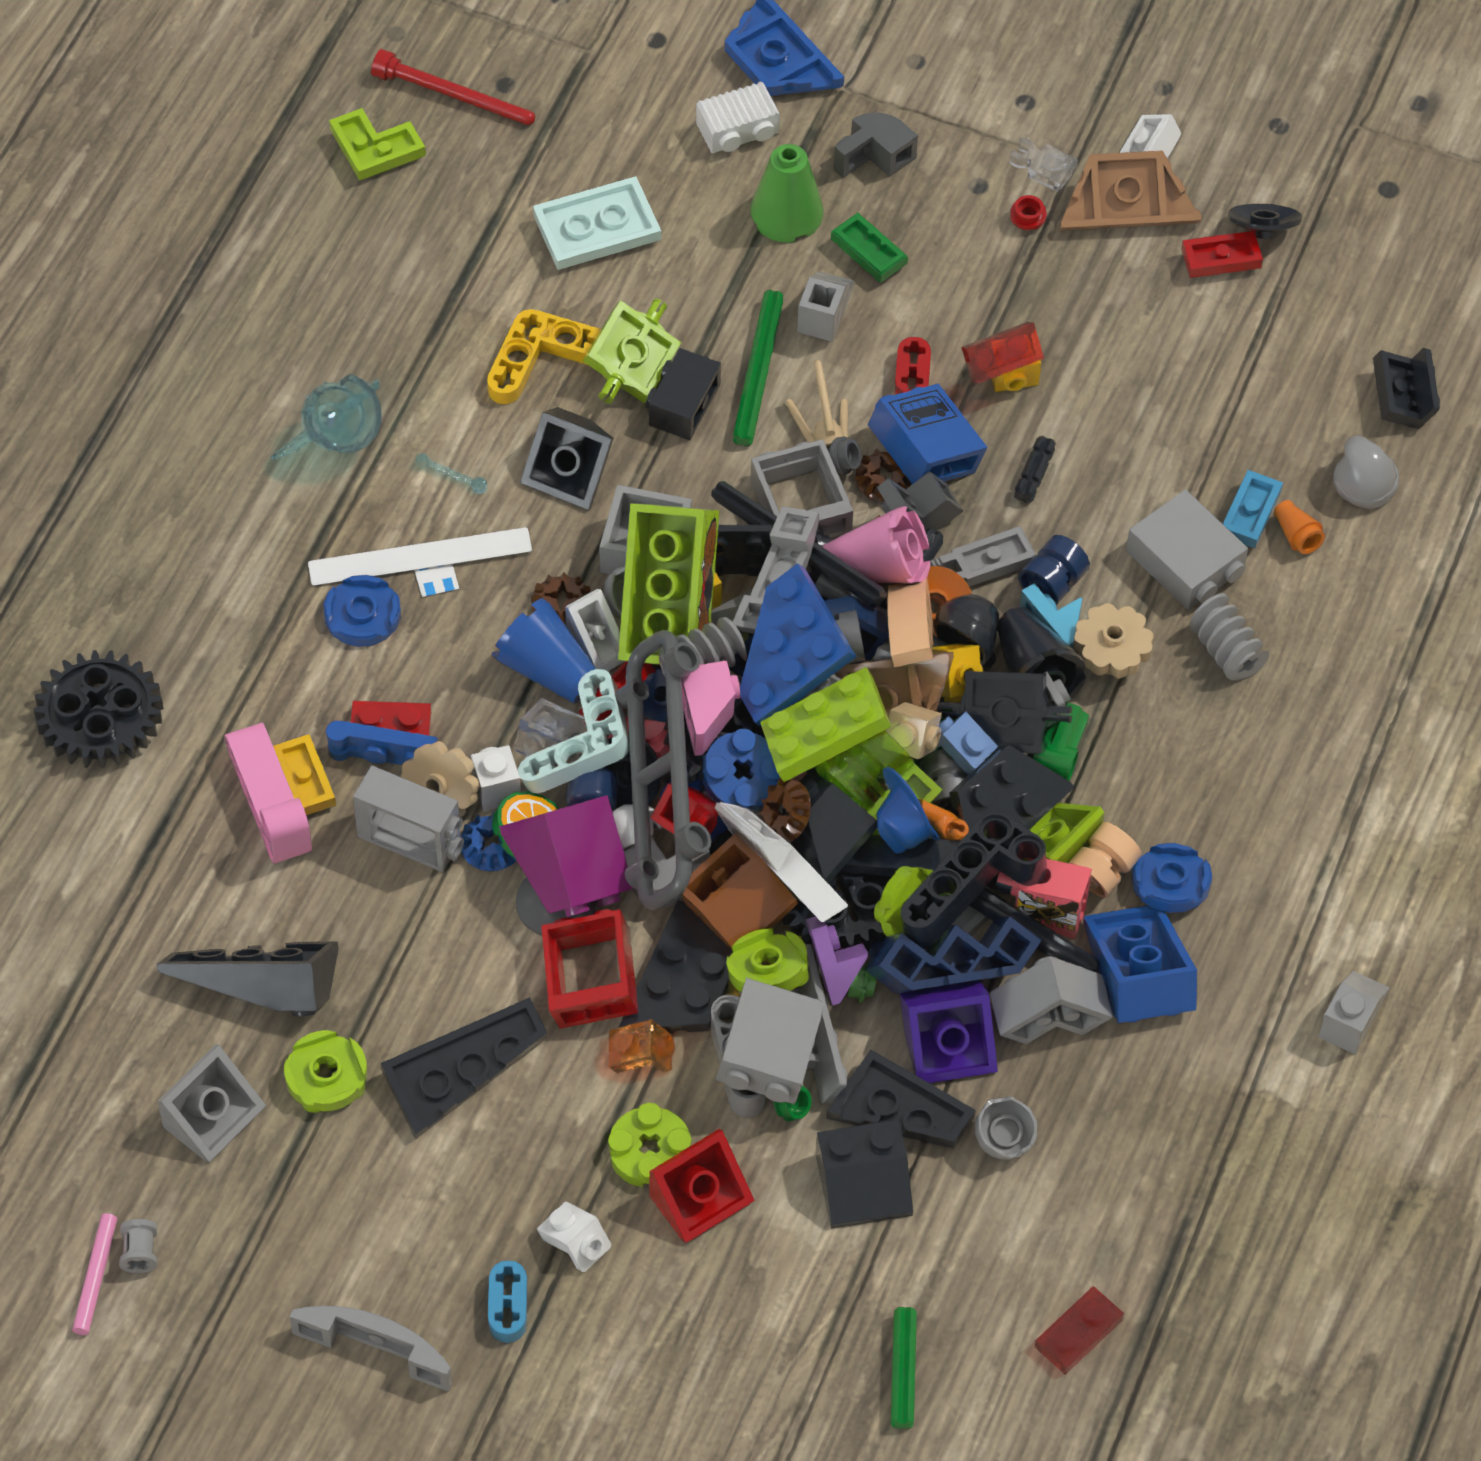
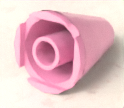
M907 506L895 508L823 545V548L875 583L912 584L923 582L927 578L930 569V560L923 562V550L929 549L924 526L914 510L906 511Z

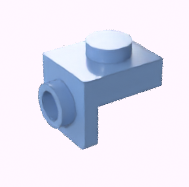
M964 712L954 721L948 716L939 724L941 736L936 749L941 746L967 775L974 771L998 747L967 712Z

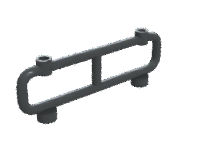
M666 630L652 634L633 650L627 663L626 685L616 692L618 704L623 709L628 710L636 863L626 869L625 878L630 886L637 889L639 899L644 907L651 910L666 906L684 893L692 875V859L709 850L711 846V837L707 829L698 822L690 823L681 679L699 668L700 658L692 645L686 642L678 643L675 635ZM663 647L670 751L647 766L643 701L648 698L649 689L642 681V668L645 660ZM671 770L676 872L673 880L667 886L654 893L653 880L658 877L659 868L652 859L648 785Z

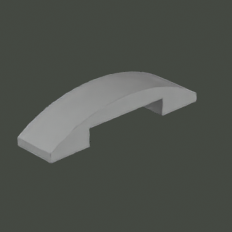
M781 507L770 533L772 546L751 595L743 596L734 617L733 623L739 631L754 634L766 587L797 563L805 569L807 568L818 528L819 512Z
M339 1306L303 1307L293 1309L290 1314L292 1334L329 1348H332L338 1334L408 1359L410 1378L448 1392L450 1391L452 1386L451 1367L445 1359L422 1337L395 1321L367 1311Z

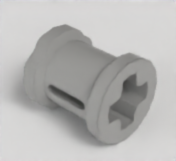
M131 1219L123 1222L120 1225L121 1237L124 1238V1251L119 1259V1267L125 1272L136 1274L153 1271L157 1267V1257L153 1255V1238L157 1236V1224L147 1219Z

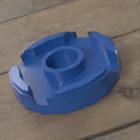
M370 575L350 576L344 579L342 584L336 588L334 586L328 591L323 604L325 625L332 636L344 644L356 647L373 646L388 639L397 629L401 619L400 599L396 591L394 592L383 579Z
M1165 843L1150 847V851L1145 853L1133 866L1131 879L1136 895L1151 908L1168 913L1185 912L1198 907L1208 897L1212 885V872L1210 864L1206 859L1204 862L1198 856V851L1177 843Z

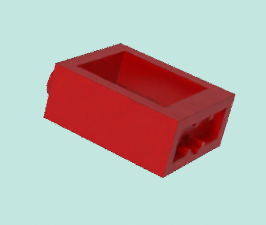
M609 909L599 910L593 915L579 918L564 917L557 919L554 923L541 925L549 1012L559 1029L639 1013L630 927L620 909L614 911ZM616 940L620 982L566 993L562 950Z

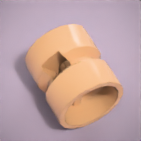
M1103 822L1088 838L1089 848L1081 847L1068 863L1091 868L1092 874L1089 891L1098 897L1106 898L1120 883L1121 876L1119 873L1129 872L1142 857V851L1136 842L1123 830L1111 823Z

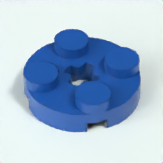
M739 729L736 732L721 736L711 745L703 759L704 787L708 795L716 803L723 802L741 806L748 810L750 809V811L758 810L764 806L760 799L768 797V786L777 785L781 778L777 773L766 739L748 729ZM733 764H747L751 768L749 773L752 775V778L750 780L746 777L737 779L734 776L737 769Z

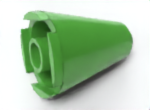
M784 144L774 149L752 199L750 214L757 225V230L762 235L773 241L795 242L796 237L806 234L809 237L815 233L821 225L824 208L806 152L797 145Z

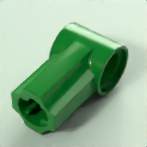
M1067 703L1066 706H1072V713H1070L1072 715L1071 723L1056 722L1050 725L1045 736L1044 753H1034L1033 759L1070 781L1079 754L1078 747L1087 727L1089 715L1080 706Z

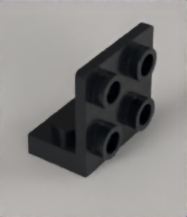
M718 525L715 573L717 576L724 574L759 576L772 546L770 533L774 525Z

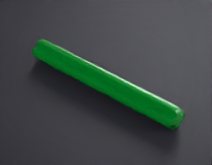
M769 289L763 295L733 431V442L736 445L748 447L753 443L783 305V294L780 291Z

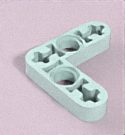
M604 669L591 670L578 683L587 732L526 757L520 763L518 773L528 791L532 793L545 792L574 780L582 774L593 772L615 763L627 755L630 750L628 728L623 708L616 700L618 687L608 671ZM597 688H600V692L602 694V696L596 697L595 695L597 693ZM613 710L608 718L596 721L601 713ZM609 734H612V735H613L612 743H611V744H609V741H608V738H607L606 735H609ZM583 753L577 761L570 764L566 763L567 759L573 754Z

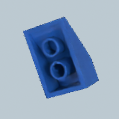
M1142 906L1083 916V924L1092 954L1100 962L1097 971L1103 976L1110 1007L1118 1023L1137 1022L1141 1019L1164 1015L1174 1016L1182 1012L1196 1010L1197 969L1164 911L1153 909L1150 906Z

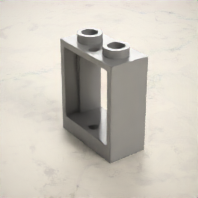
M823 439L814 442H802L792 448L777 452L769 451L758 457L751 458L750 481L762 507L778 517L779 510L768 484L816 471L830 503L807 510L819 512L820 518L817 531L821 535H828L830 538L852 531L854 511Z
M371 765L353 796L357 837L444 872L449 861H455L458 858L464 844V839L460 838L462 818H459L458 801Z

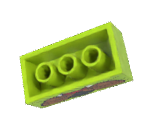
M630 503L618 660L628 661L633 650L642 641L658 631L666 630L672 632L675 637L678 635L688 637L690 630L699 629L702 631L705 624L711 623L719 510ZM660 649L651 654L644 663L660 664Z

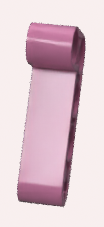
M263 722L225 734L224 738L229 756L272 863L276 864L312 852L310 829L303 805L299 798L294 799Z

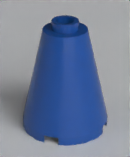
M540 598L531 604L536 609L535 612L530 616H526L522 612L506 629L495 645L499 651L492 652L491 655L501 664L575 704L580 701L578 691L580 679L586 673L596 668L551 604L545 599Z

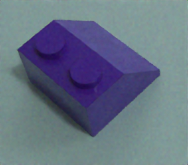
M980 980L900 993L904 1033L914 1075L928 1083L998 1072L989 993Z

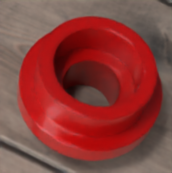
M1022 196L1016 200L1010 209V219L1020 229L1035 230L1040 228L1046 221V208L1043 202L1036 196Z

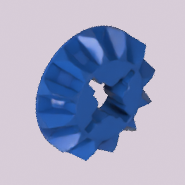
M494 811L490 816L480 817L477 814L473 822L464 825L463 833L460 837L464 839L461 850L464 859L473 867L483 871L503 870L517 861L502 848V840L499 836V845L492 843L484 849V836L491 838L494 835L492 829Z

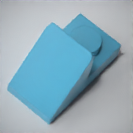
M1035 584L1023 589L1020 607L1030 609L1073 648L1076 624L1080 619L1082 598H1078L1057 610L1053 599L1048 594H1043Z

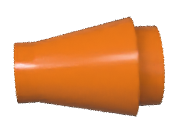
M1291 500L1282 501L1276 506L1273 514L1279 521L1294 551H1299L1301 554H1310L1322 545L1325 534L1320 522L1295 506Z

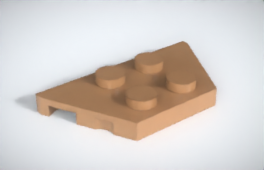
M1163 150L1090 154L1060 223V231L1200 224L1202 217L1199 210L1194 208L1185 193L1186 188L1173 173L1172 165Z
M953 651L934 653L931 660L894 667L892 658L846 664L834 675L843 679L845 676L867 667L873 676L888 718L890 710L904 702L937 711L954 655ZM886 730L867 740L884 739Z

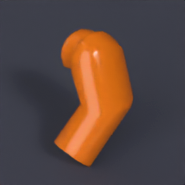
M919 799L930 825L942 839L961 841L967 835L969 827L965 821L959 819L948 810Z

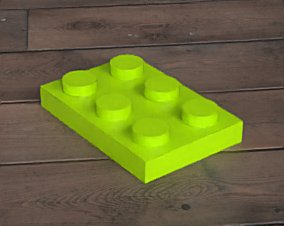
M867 667L845 676L836 683L809 695L807 698L774 713L760 722L777 773L783 782L891 727L875 681Z

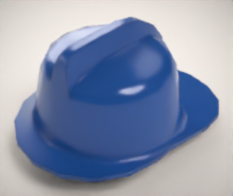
M890 767L884 768L883 776L890 792L876 813L877 828L882 839L893 852L898 854L907 849L917 847L930 837L939 841V835L930 825L918 798L907 782L894 769Z

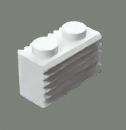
M759 82L757 85L753 83L750 87L739 88L737 91L732 90L730 93L719 94L717 97L712 96L710 99L706 98L704 101L699 100L696 103V124L711 153L722 150L731 152L736 150L741 144L754 140L766 141L773 137L774 134L779 133L780 114L763 82Z

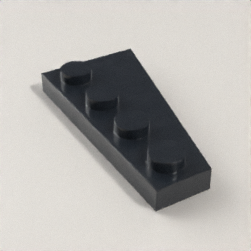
M529 997L381 1063L380 1069L416 1140L547 1038V1031Z

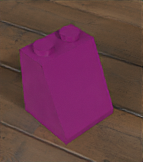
M608 795L499 826L501 835L548 913L565 910L566 917L589 911L588 902L596 900L597 907L621 901L619 893L634 889L625 878V871L628 865Z

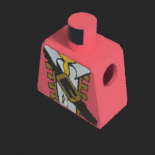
M1046 859V876L1041 882L1032 886L1019 884L1002 872L999 873L995 891L1015 896V907L1054 932L1074 940L1076 939L1087 908L1092 874L1091 868Z

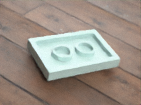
M636 176L533 206V216L557 270L661 240V229Z

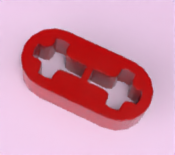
M908 337L899 343L895 395L911 391V389H908L909 377L916 378V387L923 388L929 386L931 347L926 340L920 337ZM910 352L918 353L917 364L910 363Z

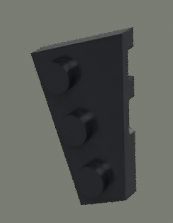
M870 1049L847 1082L846 1087L839 1093L827 1110L826 1119L855 1126L899 1119L903 1137L954 1149L974 1120L976 1110Z

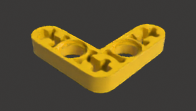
M529 309L520 312L514 319L487 379L489 397L498 404H510L520 397L541 351L586 364L583 362V359L601 329L539 310ZM531 325H536L537 328H533L529 334V341L526 340L525 329H529ZM563 333H570L576 337L575 341L570 344H561L556 338ZM585 339L587 342H584V348H582L583 340ZM514 351H522L528 357L522 362H513L509 360L508 355ZM507 373L511 374V385H506L504 389L498 388V386H502L507 378Z

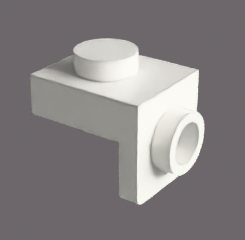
M567 1201L553 1211L550 1217L537 1228L543 1241L568 1253L576 1268L582 1272H586L611 1248V1242L597 1217Z

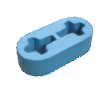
M510 1260L501 1261L496 1264L489 1275V1330L495 1339L505 1343L515 1342L520 1339L527 1327L526 1271L522 1265ZM505 1275L513 1276L512 1295H504L503 1281ZM504 1308H512L513 1321L511 1328H503Z

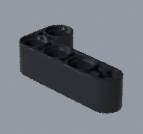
M991 813L985 815L904 903L901 908L903 934L922 949L932 946L999 872L1022 885L1032 886L1038 884L1047 873L1046 846L1044 841L1038 835L1004 814ZM995 837L1002 838V839L997 840V841H996V840H990L991 838H995ZM1025 858H1033L1034 860H1032V861H1023L1022 859H1025ZM968 865H976V866H977V867H975V868H965V866H968ZM942 893H951V894H952V895H949V896H940V894H942Z

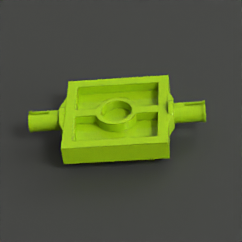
M654 299L646 314L634 310L620 300L612 309L584 357V363L607 379L603 389L598 394L601 401L606 397L604 403L611 404L619 389L627 391L645 403L650 390L653 387L656 388L659 383L666 361L672 360L682 343L667 333L658 322L667 309L665 302L660 305L662 300Z

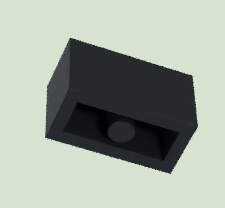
M679 348L673 361H666L661 373V383L657 389L653 387L650 390L645 408L649 410V426L691 441L720 386L721 362Z

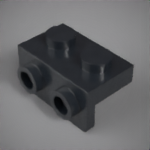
M1422 348L1413 358L1380 350L1373 357L1381 419L1420 429L1440 409V398L1437 391L1431 350Z

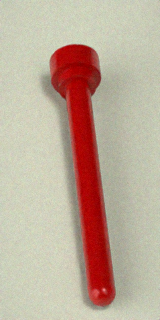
M380 49L373 60L371 75L386 81L388 78L394 80L398 77L526 125H531L535 121V114L530 110L401 64V59L396 58V54L390 51Z

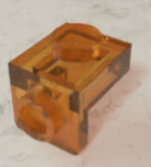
M652 1019L609 1030L608 1067L614 1072L620 1073L651 1064L663 1073L672 1070V1055L675 1052L674 1040L670 1033Z

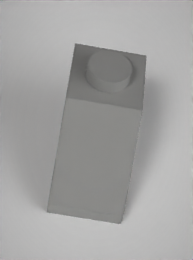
M1352 971L1339 986L1324 1015L1319 1038L1356 1055L1390 988Z

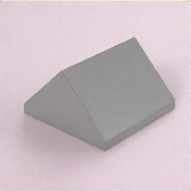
M217 1044L158 1100L163 1128L206 1162H210L266 1107V1104L220 1045Z

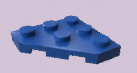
M798 563L766 587L740 685V697L754 722L761 726V721L795 704L856 658L855 653L806 569Z

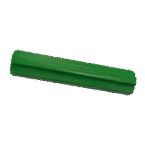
M897 1307L894 1310L891 1426L896 1429H910L914 1425L917 1311L912 1307Z

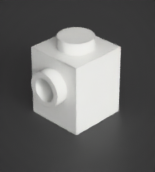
M509 745L499 748L488 747L479 753L471 755V760L474 763L472 775L480 783L477 794L483 812L498 808L505 797L514 792H521L520 776Z

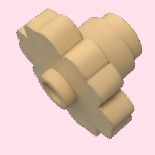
M1105 603L1100 607L1090 608L1087 619L1077 622L1073 648L1077 652L1082 653L1081 657L1085 662L1086 668L1090 669L1094 674H1109L1116 678H1123L1126 675L1137 673L1140 662L1150 659L1154 634L1151 630L1145 628V616L1138 612L1136 613L1132 607L1124 606L1117 610L1114 605Z
M441 741L425 744L416 749L414 757L402 765L401 778L457 800L459 818L465 815L466 808L476 803L478 798L477 792L480 783L472 775L474 763L465 756V753L460 748L455 747L448 751L446 745Z

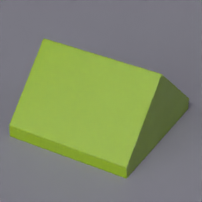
M1057 803L1029 830L1044 841L1046 859L1068 863L1081 847L1089 848L1088 838L1103 823L1104 811L1100 806Z

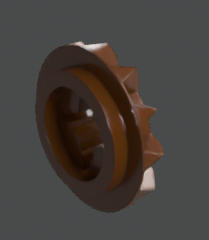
M877 448L872 455H863L860 466L856 469L858 488L865 496L878 502H883L884 499L877 487L887 480L884 475H880L881 467L891 472L892 481L904 489L912 485L888 452H880Z
M565 572L558 577H551L548 574L544 582L541 584L536 583L535 590L531 596V604L540 598L545 599L551 604L566 625L565 606L591 593L590 586L582 583L579 576L576 578L568 577ZM561 591H565L567 597L563 610H559V604H557V598ZM531 605L532 611L535 612L536 609Z
M780 778L777 785L768 786V797L760 799L764 806L757 816L783 839L791 842L803 832L808 823L811 801L809 793L802 783L796 780L783 782ZM780 805L786 808V811L789 812V816H782V814L778 812Z

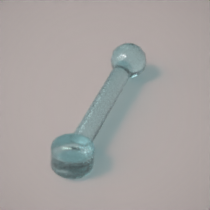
M424 453L418 454L415 458V463L418 467H429L472 486V490L476 494H483L487 490V481L484 478H470L430 460L429 456Z

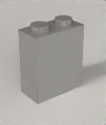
M1185 489L1129 529L1126 551L1189 610L1197 603H1204L1214 596L1218 588L1226 582L1233 583L1242 576L1246 570L1245 563L1248 547Z
M746 978L715 1080L724 1082L733 1089H746L763 1094L775 1102L795 1104L804 1080L825 1002Z

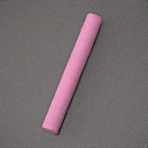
M102 1214L98 1225L72 1331L78 1335H88L118 1219L112 1214Z

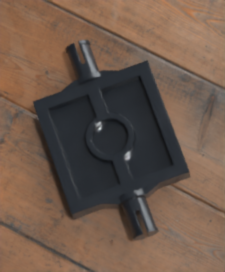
M965 671V692L961 702L939 701L937 709H952V711H937L942 713V718L948 716L950 718H958L964 712H967L998 746L996 749L1009 744L1022 753H1044L1045 730L1048 722L1071 723L1072 715H1057V713H1072V706H1049L1046 697L1047 673Z

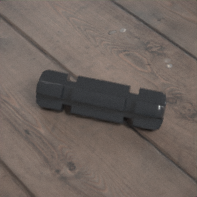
M1039 436L1036 439L1033 451L1030 452L1021 473L1022 477L1018 480L1015 487L1014 497L1018 501L1030 503L1034 500L1037 493L1036 489L1040 486L1049 465L1048 461L1051 460L1055 451L1056 443L1052 438Z

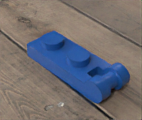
M333 721L326 728L328 754L336 761H344L351 756L363 758L375 764L387 762L403 765L404 762L414 757L416 749L425 744H433L438 741L437 737L345 721Z

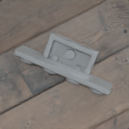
M805 944L809 958V979L806 984L796 987L791 992L825 1002L807 1069H813L821 1103L830 1104L846 1087L847 1072L841 1062L837 1046V1034L833 1030L828 1012V999L823 992L819 977V965L814 958L811 944Z

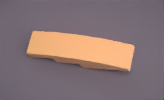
M927 578L919 583L889 585L888 629L891 658L894 667L933 659L932 646H934L932 633L934 632Z

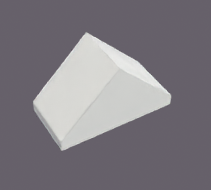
M596 589L565 606L566 627L596 669L609 671L625 662L618 660L620 631L601 589Z

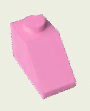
M727 660L701 664L690 675L681 678L683 710L695 756L704 754L734 714V701L740 698L737 675L730 676Z

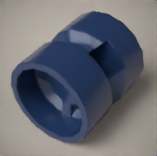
M1054 535L1038 551V555L1033 557L1019 572L1018 580L1022 589L1035 584L1043 594H1048L1057 605L1070 591L1069 586H1074L1089 570L1090 562L1084 550L1076 542L1063 535Z

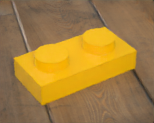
M310 734L273 746L294 799H300L306 815L336 806L334 793Z

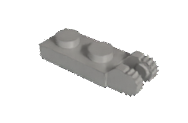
M1018 526L952 549L951 553L931 560L930 566H941L951 570L956 568L957 573L971 587L1022 569L1037 555L1023 529Z

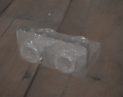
M541 698L520 719L514 750L528 757L587 732L585 718ZM583 753L573 754L567 759L566 763L570 764L577 761Z

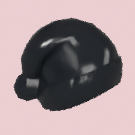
M968 594L954 597L944 605H941L937 610L934 620V629L937 637L948 644L979 645L982 668L989 669L996 662L993 649L997 637L999 612L994 603L982 596Z

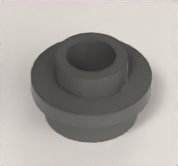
M845 436L836 437L832 441L828 452L837 473L840 475L849 474L860 466V447L854 439H848Z

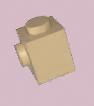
M906 702L891 709L888 718L891 727L885 731L882 748L916 759L931 753L936 749L940 740L941 728L939 724L942 713Z

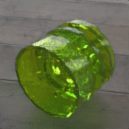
M884 730L814 768L819 776L832 782L869 813L875 804L864 792L867 788L877 797L883 798L886 793L876 777L879 774L883 775V769L886 767L894 769L902 777L914 764V761L904 748Z

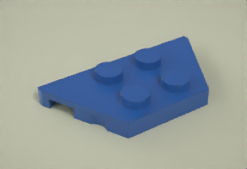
M756 0L749 12L745 11L739 20V26L732 30L725 40V52L754 84L757 85L759 82H763L770 96L837 89L844 86V76L774 0Z

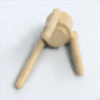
M816 360L814 365L824 420L815 425L813 435L792 399H787L786 405L806 442L823 439L829 450L832 441L836 437L845 436L848 438L847 399H842L840 402L839 425H837V422L832 420L822 363L820 360Z

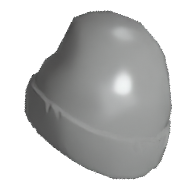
M1361 435L1349 437L1344 443L1345 456L1337 463L1333 474L1336 492L1344 500L1357 507L1366 509L1381 508L1394 497L1398 490V468L1394 460L1375 443Z

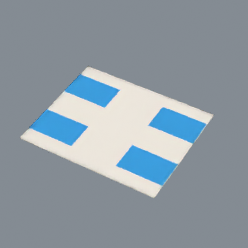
M453 564L414 570L422 597L460 589Z

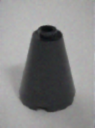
M1017 607L1009 609L1003 614L998 623V635L1007 672H1048L1053 682L1058 679L1061 680L1071 699L1075 697L1086 680L1084 674V667L1086 668L1082 657L1030 609Z

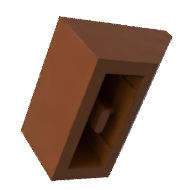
M736 834L729 838L692 872L687 888L680 895L685 904L731 950L739 938L756 930L771 929L798 904L797 899L763 859Z

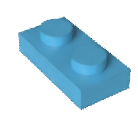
M1247 470L1223 522V525L1244 545L1256 549L1281 494L1283 482Z

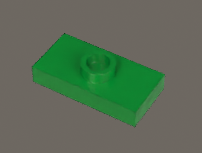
M858 212L831 231L830 239L879 283H882L908 263V256Z

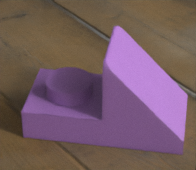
M817 917L806 919L826 994L832 1006L839 1004L867 959L868 951L863 944H858L834 952V950L841 948L834 925L827 927L825 921L821 922Z

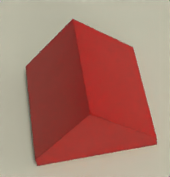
M721 1129L714 1131L649 1171V1196L684 1243L689 1242L755 1201Z

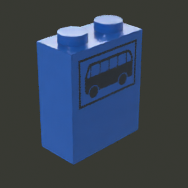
M939 383L923 388L916 387L911 391L896 395L890 394L880 398L875 404V409L867 424L912 484L929 471L944 482L974 474L988 448Z

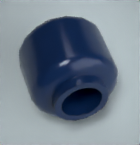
M603 767L593 772L582 774L574 780L567 782L566 807L608 795L613 812L617 808V776L612 770Z

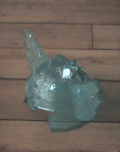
M348 374L338 383H327L325 381L323 384L315 387L309 395H306L301 411L304 430L271 456L272 459L275 460L282 456H287L295 450L297 452L312 441L328 451L334 450L339 453L357 452L367 447L377 436L382 421L381 404L375 393L380 387L379 380L376 378L370 382L369 380L365 382L355 375Z

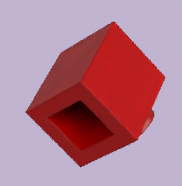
M668 783L650 819L674 834L672 785ZM688 786L690 823L698 822L702 824L711 834L717 825V817L719 815L715 809L717 803L694 787Z

